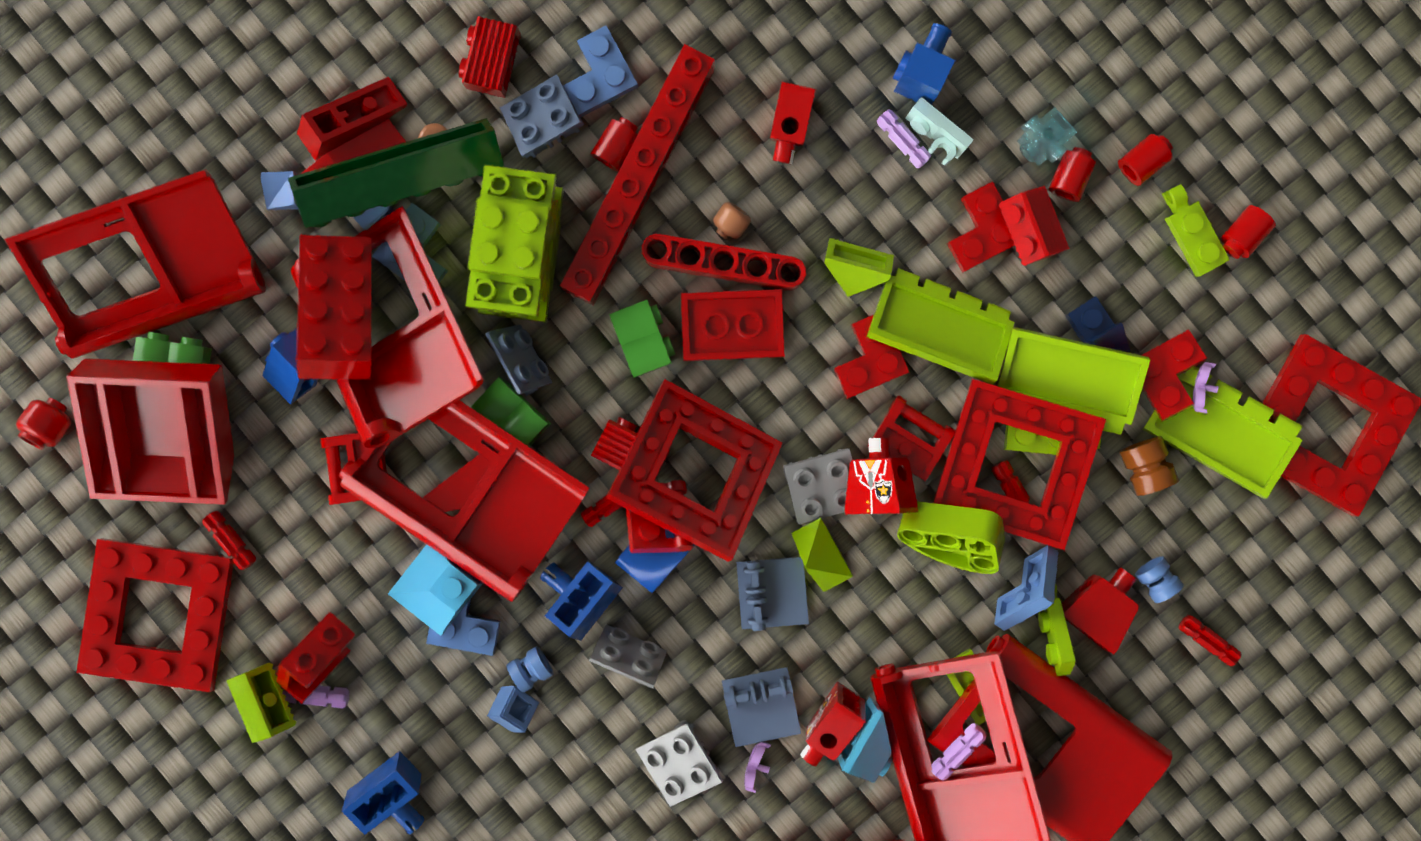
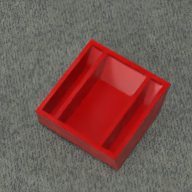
M84 358L66 376L90 499L221 505L227 503L234 461V449L223 367L221 364Z

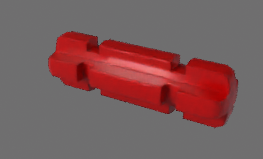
M1004 460L994 465L992 472L997 480H1001L1000 486L1006 496L1029 503L1030 497L1018 476L1013 475L1014 469L1009 461Z
M605 496L595 503L596 506H590L581 513V517L587 526L593 527L602 521L601 518L603 516L606 518L622 506L607 499Z
M219 511L209 513L202 520V524L209 532H214V539L229 557L231 555L234 557L233 562L240 570H245L253 565L257 560L256 556L250 549L244 548L246 544L230 524H225L226 519Z
M1186 615L1180 622L1179 629L1183 633L1192 637L1194 641L1213 655L1218 656V659L1226 665L1233 667L1242 656L1241 651L1228 644L1225 639L1210 628L1202 625V622L1194 616Z

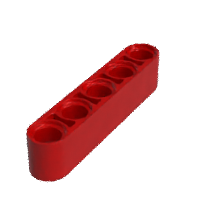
M652 234L642 244V254L645 262L657 269L785 291L797 289L806 276L804 263L792 256L663 234ZM655 243L663 244L667 249L665 256L661 259H653L648 255L649 248ZM687 249H694L700 254V259L694 265H687L681 260L682 253ZM728 255L733 260V266L726 271L717 269L714 265V260L717 256ZM751 261H762L766 266V272L762 276L755 277L751 275L747 269ZM785 266L795 267L799 272V279L794 282L785 281L781 276V269Z

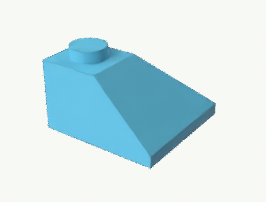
M426 545L389 591L388 595L442 636L483 583Z
M869 697L865 703L866 722L837 759L844 772L875 783L879 775L883 777L887 773L892 763V758H890L892 752L883 711L877 702Z

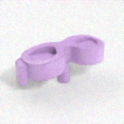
M1204 362L1197 373L1192 398L1195 412L1207 414V409H1204L1205 391L1218 392V386L1206 384L1211 368L1216 366L1215 363Z
M759 742L753 748L745 772V790L756 793V788H754L756 770L769 773L770 767L759 763L765 749L769 748L771 744Z

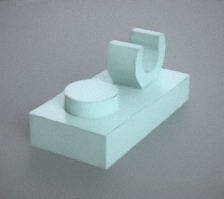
M922 97L916 102L905 118L910 122L914 131L935 140L929 147L928 152L930 154L937 148L946 150L947 156L942 161L944 166L949 164L954 157L958 159L974 140Z

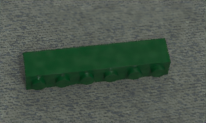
M487 118L287 179L306 229L310 227H324L329 225L332 220L345 216L356 217L363 214L366 210L377 206H392L400 199L406 197L424 196L435 188L456 186L461 184L464 179L483 176L484 165L504 167L495 130Z

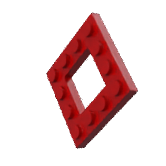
M1302 334L1296 341L1263 401L1264 405L1274 410L1268 421L1274 423L1281 413L1296 422L1317 383L1371 412V415L1341 468L1299 446L1281 477L1349 515L1359 517L1421 405V398L1311 336Z
M664 379L606 498L730 562L735 556L783 443ZM679 428L737 459L714 512L655 481Z
M971 379L933 503L993 511L1002 518L1004 532L1065 550L1106 419ZM995 422L1060 441L1040 506L975 486Z
M106 538L97 539L76 673L203 692L214 691L234 557ZM130 578L192 587L182 651L121 642Z

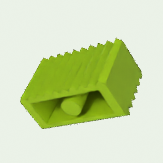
M266 663L226 680L252 743L271 738L295 726L297 722L293 720L294 714L290 713L292 708L287 707L289 702L285 701L286 695L282 694L284 689L280 688V685L276 683L277 676L274 675L276 670L272 669V663Z

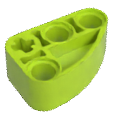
M917 501L918 513H903L897 537L915 551L958 569L981 574H994L998 572L1005 544L1003 520L997 513L984 509Z

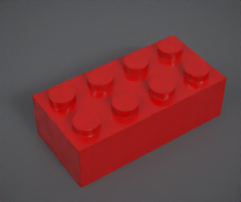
M300 235L296 356L298 379L371 380V237Z

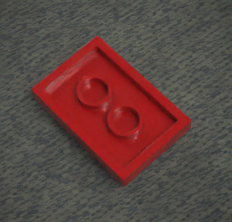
M782 289L681 293L683 361L785 357Z

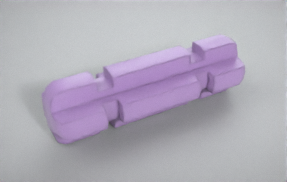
M892 110L885 111L877 119V124L884 132H889L888 137L905 156L907 154L910 156L909 160L916 168L922 167L930 160L931 154L924 146L920 147L918 145L920 143L919 140L903 122H898L899 118Z
M320 685L303 704L324 707L332 704L331 707L345 708L349 701V690L342 687H334V690H330V686ZM284 689L282 694L286 695L285 701L295 704L296 699Z
M970 724L964 731L965 735H960L943 752L944 757L940 756L934 761L931 771L940 780H946L953 773L952 769H957L975 751L973 747H979L986 740V732L978 724Z

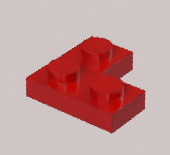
M993 181L961 198L976 228L951 240L947 245L962 273L1014 246V240L1011 239L1012 234L1009 233L1010 228L1006 226L1007 222L1004 220V215L1001 214L1002 209L999 207L1000 202L1003 200Z
M874 315L851 324L864 355L833 368L846 399L909 373L899 349L866 337Z
M1188 329L1141 355L1150 358L1142 390L1162 422L1194 405L1177 376L1207 359Z

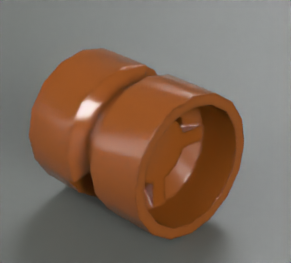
M1162 436L1140 441L1119 451L1125 468L1132 470L1134 473L1130 480L1136 496H1143L1163 490L1180 481L1173 463L1166 462L1165 460L1169 452Z

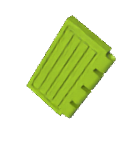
M897 268L895 275H891L890 280L884 284L866 337L994 385L998 379L1015 323L1009 320L1011 311L989 302L985 310H981L983 300L958 290L952 299L949 297L950 287L929 279H925L922 287L918 286L920 276Z
M1013 327L998 387L1104 418L1106 422L1103 431L1121 435L1124 424L1132 425L1150 358Z
M1196 366L1187 370L1185 374L1182 373L1177 376L1191 399L1193 398L1195 379L1200 369ZM1209 374V378L1206 384H1208L1210 379L1212 378L1211 374ZM1219 379L1214 384V386H1218L1217 393L1205 391L1204 409H1207V414L1195 412L1192 406L1162 422L1156 411H1153L1142 430L1154 437L1162 436L1164 442L1263 499L1268 498L1303 441L1297 437L1302 425L1281 413L1274 423L1268 421L1274 410L1250 396L1246 399L1243 406L1239 405L1238 401L1243 392Z

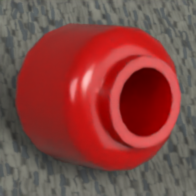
M48 398L46 402L42 400L31 401L16 421V427L20 431L18 437L41 450L45 446L54 447L58 445L71 426V419L65 413L67 407L53 398Z

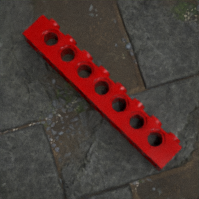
M684 44L560 284V287L565 292L594 306L715 71L714 58Z

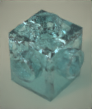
M1054 107L1041 119L1036 114L1021 127L1024 134L1017 142L1021 145L1019 149L1023 156L1030 162L1035 161L1039 166L1046 159L1053 163L1068 149L1063 144L1074 136L1077 131Z

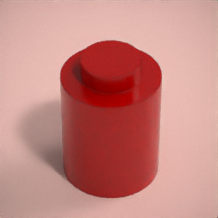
M623 117L619 121L611 119L591 151V156L606 167L619 172L638 135L636 133L637 126Z
M1150 134L1119 159L1118 166L1131 183L1141 186L1172 160L1171 151L1173 147L1170 141L1163 135Z
M1074 147L1072 151H1064L1048 190L1062 199L1079 202L1096 165V161L1091 158L1092 153L1079 147Z
M1249 205L1222 235L1223 248L1233 258H1249L1275 228L1276 223L1267 212L1259 207Z

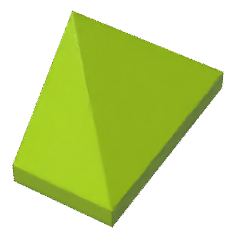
M830 238L824 264L846 295L850 297L889 281L894 255Z
M822 517L791 533L805 569L823 592L853 577Z

